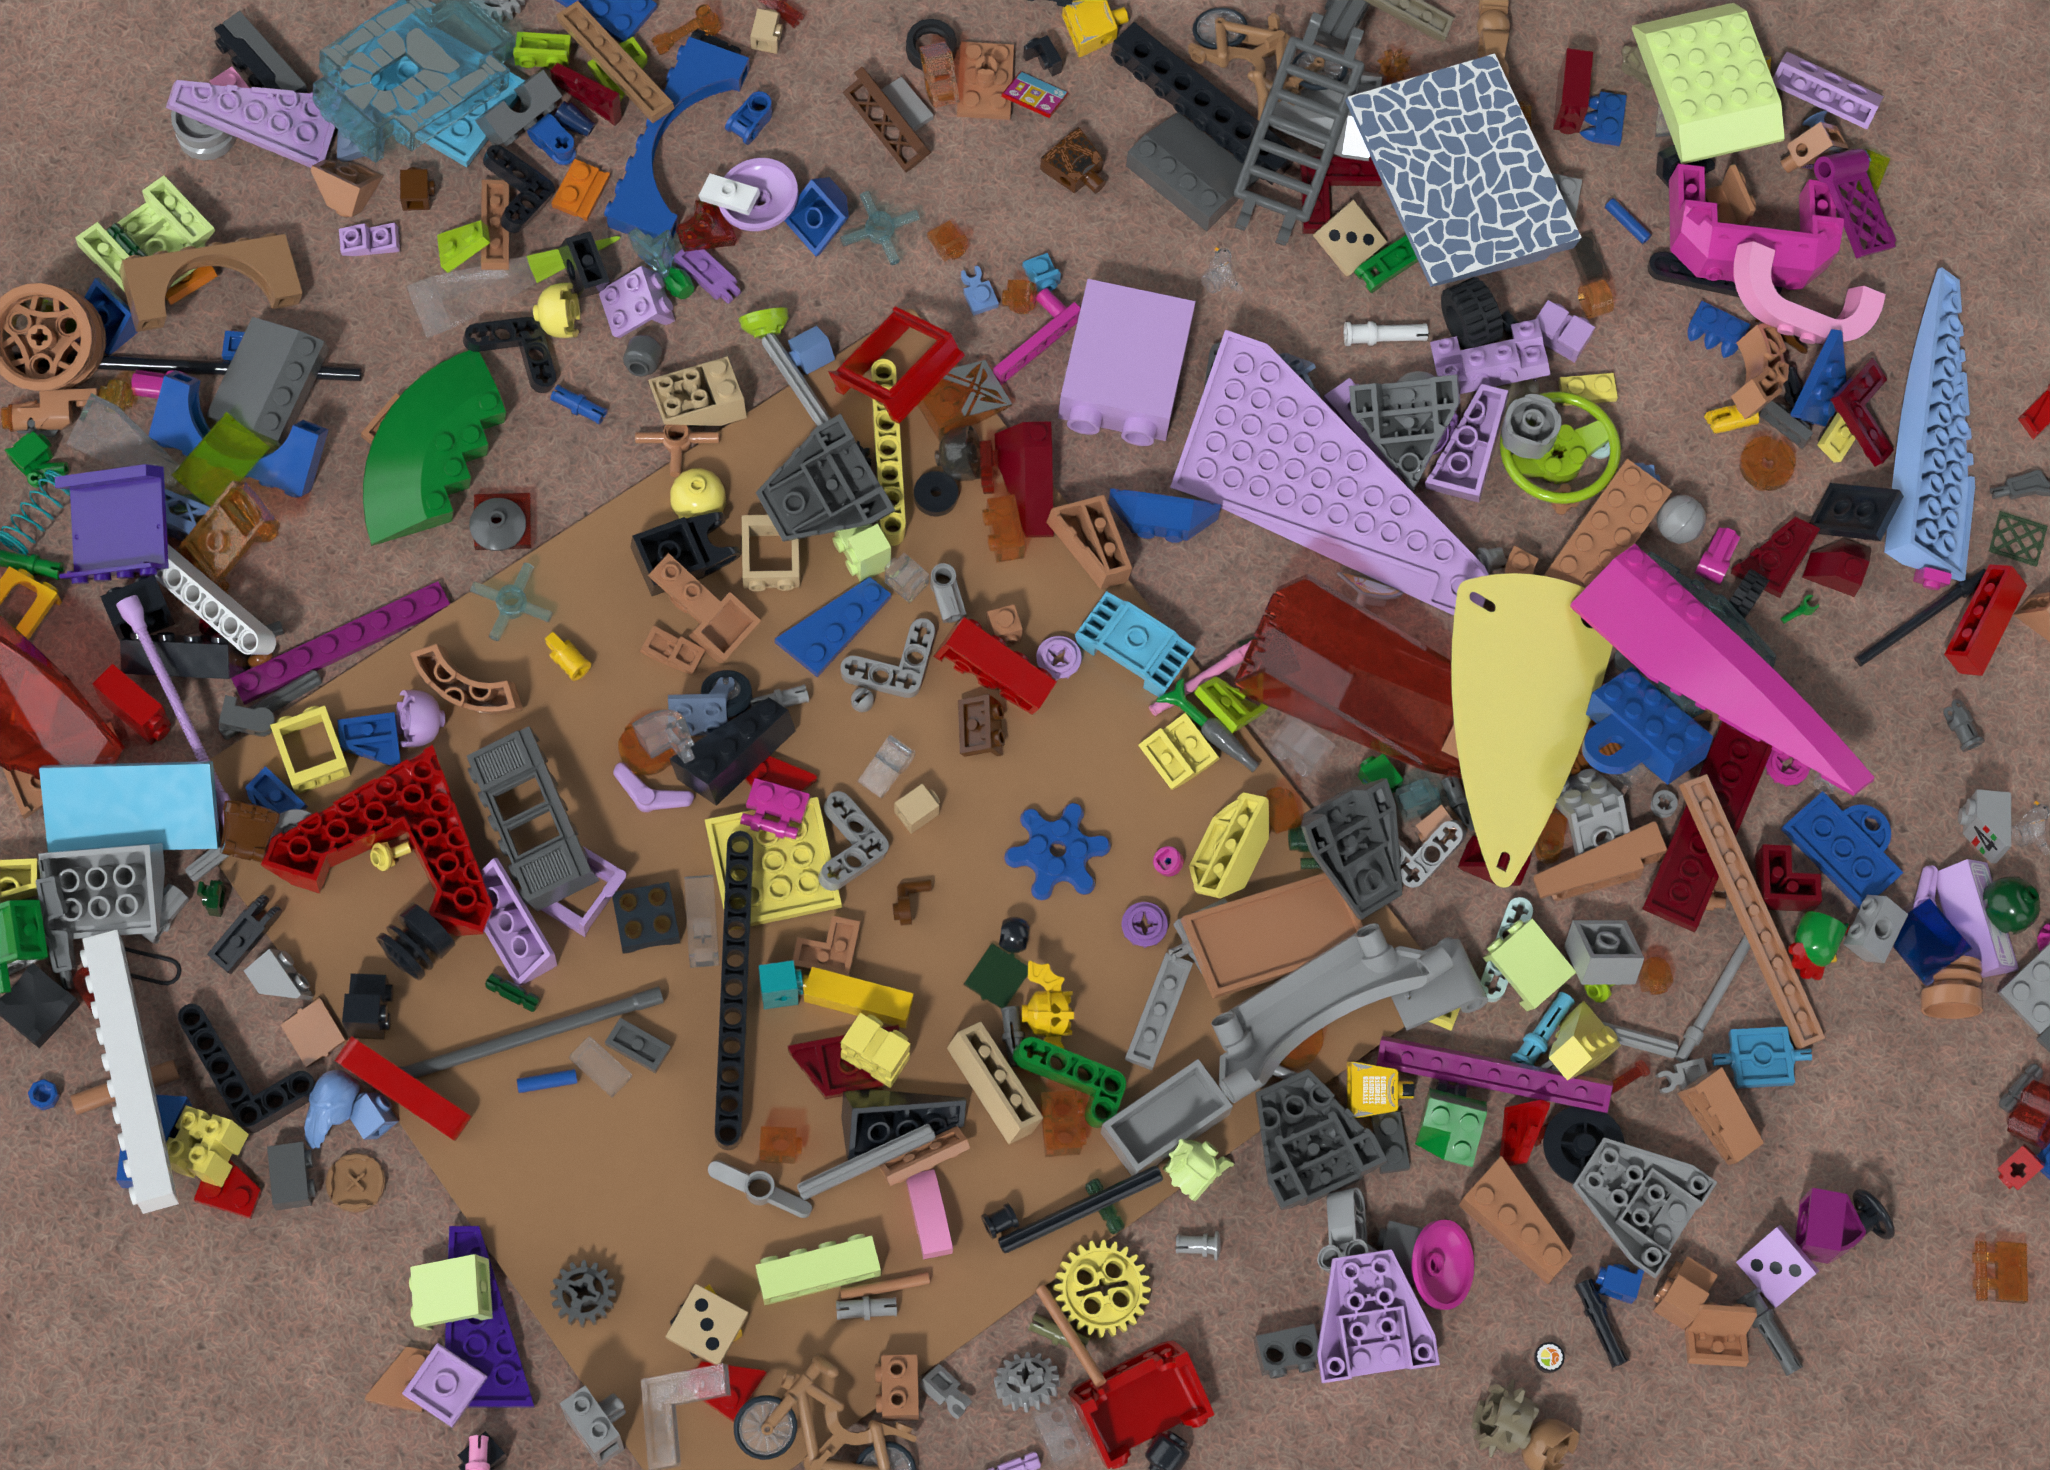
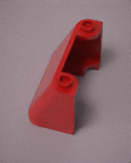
M1175 1341L1162 1342L1102 1372L1106 1382L1100 1387H1096L1090 1378L1076 1385L1068 1392L1082 1424L1107 1469H1116L1127 1464L1128 1458L1131 1456L1130 1449L1155 1437L1158 1433H1163L1180 1423L1192 1428H1198L1206 1424L1208 1418L1215 1415L1188 1351Z

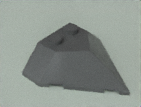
M1457 374L1430 377V379L1349 386L1351 414L1357 422H1360L1369 434L1368 436L1392 467L1398 471L1411 491H1414L1460 404Z

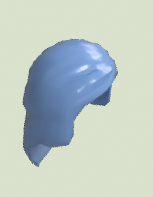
M332 1070L324 1073L318 1079L313 1091L309 1095L310 1105L304 1129L305 1140L311 1149L315 1147L320 1148V1144L324 1142L325 1135L332 1125H340L349 1120L351 1116L352 1105L360 1091L359 1081L347 1072Z

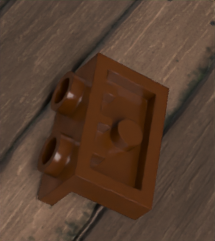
M990 694L958 700L960 754L967 757L991 752L995 756H1002V746L1005 745V735L1002 731L1001 720L1004 718L1002 704Z

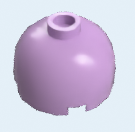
M401 691L400 695L404 696L403 702H397L396 722L398 734L403 733L404 741H399L402 747L424 746L435 739L440 727H444V711L439 710L438 702L433 696L424 691Z

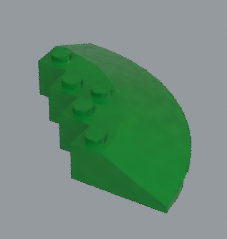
M470 350L462 352L437 364L421 375L394 402L380 423L371 443L363 479L364 518L371 546L452 522L453 509L448 495L470 488L471 476L466 462L487 456L489 444L483 430L504 423L506 410L498 388L480 352Z

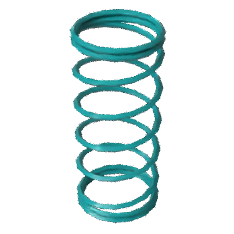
M48 469L44 473L47 479L38 480L42 492L36 490L29 492V497L33 504L28 502L20 503V510L24 516L19 514H12L10 516L14 527H1L0 541L16 553L27 555L29 552L23 543L5 532L4 528L12 529L24 535L33 544H36V541L16 525L13 520L14 516L33 523L39 530L45 532L41 525L33 521L22 508L23 504L32 506L42 511L49 519L55 520L50 513L42 509L31 496L32 493L41 494L52 500L58 507L64 508L59 501L47 494L40 483L41 481H46L55 486V479L53 477L62 476L56 471ZM61 489L70 496V490Z

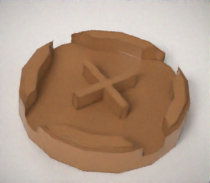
M361 1153L347 1154L339 1158L328 1170L325 1181L327 1194L334 1205L343 1211L353 1213L366 1211L376 1205L383 1196L386 1186L385 1174L379 1163L369 1155Z

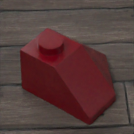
M1843 539L1813 551L1809 555L1802 578L1855 597L1862 586L1870 563L1871 548Z

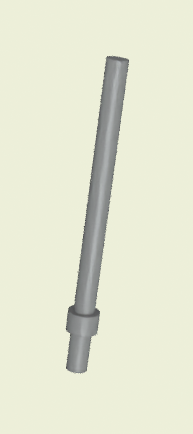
M1746 935L1743 936L1693 1026H1689L1683 1036L1685 1040L1675 1056L1678 1061L1686 1062L1694 1046H1698L1704 1036L1703 1030L1751 948Z

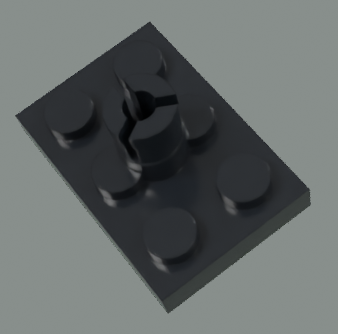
M1830 483L1809 523L1820 528L1819 534L1881 541L1904 496L1898 489Z

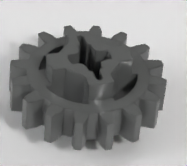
M582 1260L581 1267L579 1268L572 1262L570 1263L571 1271L560 1270L561 1280L553 1279V1284L558 1287V1289L550 1291L551 1297L558 1298L552 1303L553 1308H562L558 1316L562 1319L568 1315V1323L571 1326L576 1320H579L581 1328L585 1327L586 1320H590L593 1325H597L596 1317L600 1316L606 1319L605 1308H614V1304L609 1300V1298L616 1297V1291L609 1290V1288L615 1285L614 1280H605L609 1274L608 1270L604 1269L599 1273V1266L596 1262L591 1268L587 1267L586 1260ZM584 1275L583 1278L572 1281L573 1278ZM596 1280H598L603 1287V1295L600 1292L596 1291L594 1288L596 1285ZM587 1288L590 1296H584L582 1300L579 1299L577 1292H583ZM563 1293L572 1297L570 1308L564 1302ZM596 1307L592 1311L583 1313L587 1308Z

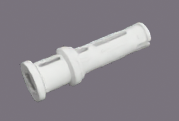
M1368 321L1367 324H1351L1350 322H1345L1344 324L1345 346H1351V344L1367 343L1368 346H1373L1377 342L1427 341L1428 336L1425 335L1428 334L1426 323L1376 325L1373 321Z

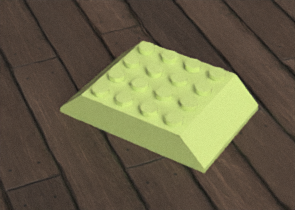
M1735 3L1632 25L1633 34L1681 164L1784 141L1781 100L1746 10Z

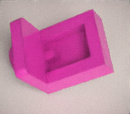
M1924 567L1916 569L1913 582L1923 584V587L1926 589L1939 590L1950 585L1952 574Z

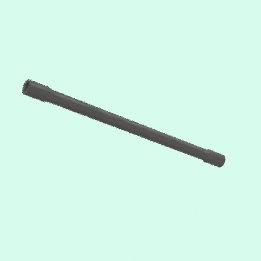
M658 986L635 993L631 997L403 1067L399 1066V1068L414 1078L422 1077L628 1012L650 1008L664 1003Z

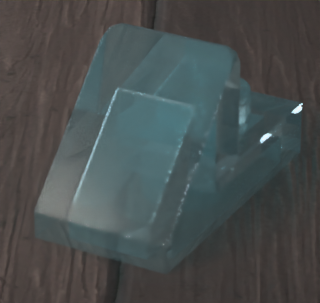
M638 228L630 231L628 236L634 252L663 278L669 276L676 251L670 230L664 231L654 239L649 234L645 235Z

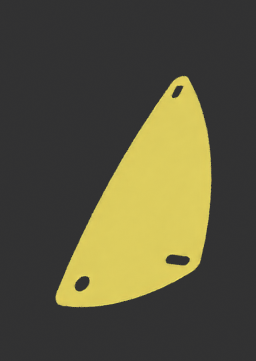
M1494 574L1463 581L1457 590L1453 622L1451 660L1452 703L1461 775L1472 822L1490 877L1497 886L1503 888L1509 887L1516 879L1555 807L1556 799L1559 798L1564 788L1563 786L1570 774L1591 720L1586 715L1592 693L1602 686L1613 647L1594 628L1586 627L1581 621V616L1570 607L1571 603L1585 589L1584 587L1564 580L1533 574ZM1476 592L1493 602L1496 607L1495 611L1489 612L1470 600V593ZM1502 852H1507L1510 855L1506 872L1496 867Z

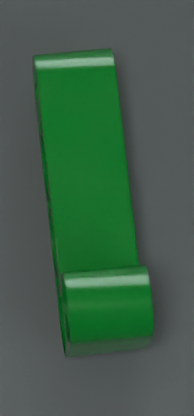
M1035 1037L1025 1038L1015 1047L1013 1059L1019 1067L1090 1095L1084 1117L1091 1127L1101 1128L1103 1123L1117 1114L1126 1088V1080L1121 1072ZM1026 1048L1031 1049V1058L1027 1057V1051L1025 1050ZM1050 1058H1057L1061 1062V1070H1056L1051 1066ZM1077 1069H1084L1088 1073V1081H1083L1078 1077ZM1105 1079L1111 1080L1115 1084V1092L1106 1089L1104 1085ZM1095 1106H1100L1105 1110V1119H1101L1096 1115Z

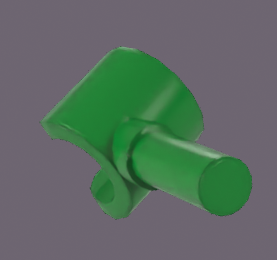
M1807 595L1801 601L1798 608L1780 618L1783 624L1802 614L1812 615L1819 607V604L1815 607H1810L1807 604L1813 598V595Z

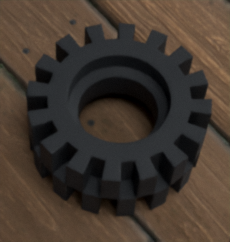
M1750 568L1724 611L1743 622L1770 580Z

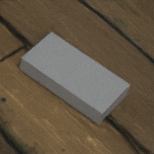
M902 77L882 89L914 131L933 120L931 111Z

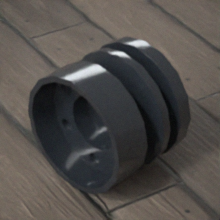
M411 902L398 915V919L404 929L401 930L389 924L386 929L391 937L385 933H380L376 940L394 965L419 981L425 976L421 966L428 970L434 967L428 954L431 953L441 959L455 946V942L450 934L427 911Z

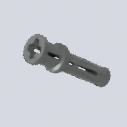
M1758 1287L1737 1299L1736 1302L1757 1309V1317L1752 1326L1758 1328L1775 1358L1780 1363L1785 1375L1788 1376L1802 1368L1803 1365L1773 1319L1774 1311L1773 1309H1768L1759 1294L1761 1290Z

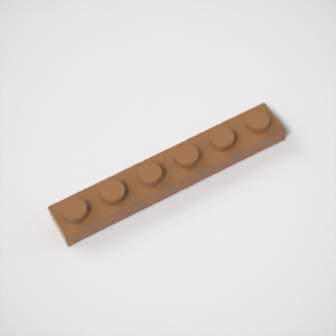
M579 1L556 14L557 21L652 123L674 110V104Z

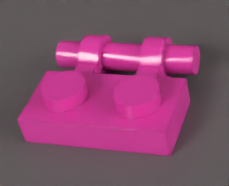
M755 778L746 808L756 812L754 816L743 813L740 824L750 826V830L759 832L764 830L774 833L777 838L784 839L788 837L796 840L799 829L791 827L789 824L790 821L802 824L810 794ZM765 814H769L781 819L777 823L764 819Z

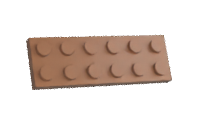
M1626 459L1543 576L1564 580L1586 588L1614 558L1637 542L1672 491L1632 461Z

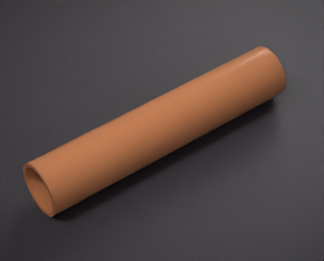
M174 1059L150 1067L154 1088L180 1079ZM107 1083L70 1095L77 1115L116 1102L115 1097H110Z

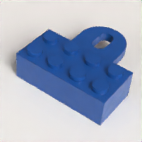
M1630 667L1592 693L1586 715L1597 724L1586 733L1582 752L1586 761L1600 772L1623 774L1643 763L1668 785L1707 757L1713 736L1633 667ZM1609 743H1617L1622 747L1610 756L1603 755L1599 751Z

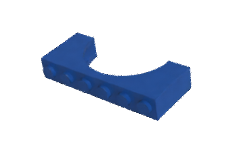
M176 370L164 376L148 438L157 441L156 443L161 447L179 449L187 457H199L207 460V463L213 467H225L233 470V474L243 478L251 477L259 480L258 483L262 486L282 489L286 495L291 497H302L311 491L329 429L301 420L292 426L288 438L276 451L261 455L242 453L225 445L208 427L199 402L201 380Z

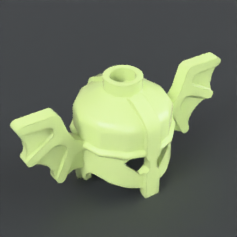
M1180 1139L1177 1148L1169 1153L1171 1159L1162 1169L1169 1173V1176L1172 1178L1171 1184L1174 1187H1180L1182 1193L1185 1195L1189 1194V1198L1192 1201H1196L1208 1186L1214 1183L1215 1178L1222 1175V1172L1227 1168L1234 1166V1163L1224 1156L1217 1160L1215 1156L1219 1152L1208 1141L1202 1144L1192 1140Z

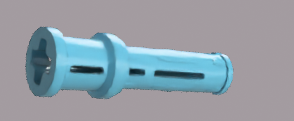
M1559 992L1557 998L1544 1014L1534 1031L1524 1036V1043L1517 1053L1511 1055V1062L1534 1066L1540 1054H1544L1547 1051L1548 1040L1560 1025L1568 1010L1575 1003L1571 996L1564 992ZM1555 1012H1557V1015L1550 1023V1025L1547 1027V1024L1549 1023Z

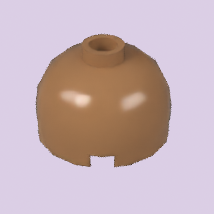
M1549 1418L1541 1420L1536 1424L1532 1423L1529 1430L1531 1439L1527 1447L1521 1449V1456L1530 1470H1560L1565 1464H1559V1462L1568 1451L1571 1454L1574 1453L1580 1434L1560 1419Z

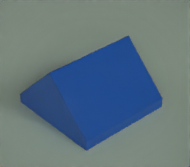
M99 277L95 278L85 298L94 305L102 318L106 331L105 353L110 356L138 332L135 330L130 308Z

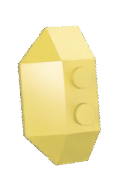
M1243 792L1237 797L1238 800L1227 805L1212 818L1189 865L1194 890L1197 893L1221 899L1246 887L1269 840V800L1267 797Z

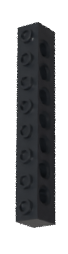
M1133 22L1113 41L1111 56L1118 65L1127 68L1138 81L1148 85L1159 98H1164L1179 114L1188 117L1199 130L1209 134L1219 146L1225 147L1234 154L1240 163L1244 164L1259 121L1137 23ZM1267 129L1265 140L1294 150ZM1261 149L1259 152L1266 155L1258 154L1255 162L1258 166L1282 175L1293 165V161Z

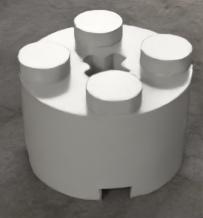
M1528 394L1523 398L1514 400L1507 409L1501 427L1503 446L1517 456L1541 459L1552 449L1561 427V416L1556 410L1555 404L1547 397L1539 394Z

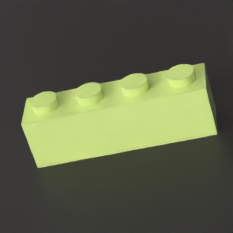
M857 1234L847 1239L848 1242L836 1244V1241H830L820 1244L818 1246L819 1249L807 1252V1249L803 1248L790 1252L789 1257L778 1259V1256H770L761 1259V1264L755 1266L764 1306L880 1277L881 1268L873 1237Z

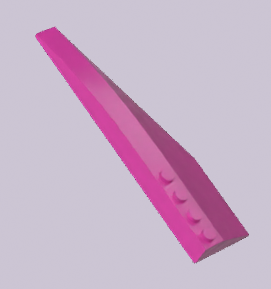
M1636 544L1614 558L1571 603L1570 607L1650 680L1657 684L1662 682L1671 687L1670 691L1678 696L1683 694L1696 702L1695 705L1704 711L1706 709L1711 710L1719 715L1718 719L1758 742L1763 740L1772 745V750L1781 755L1786 753L1798 760V765L1805 769L1812 768L1819 772L1821 778L1852 796L1874 781L1875 777L1840 737L1761 656Z

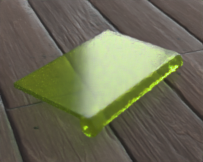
M225 412L223 417L171 476L215 511L270 447L235 420L228 412Z

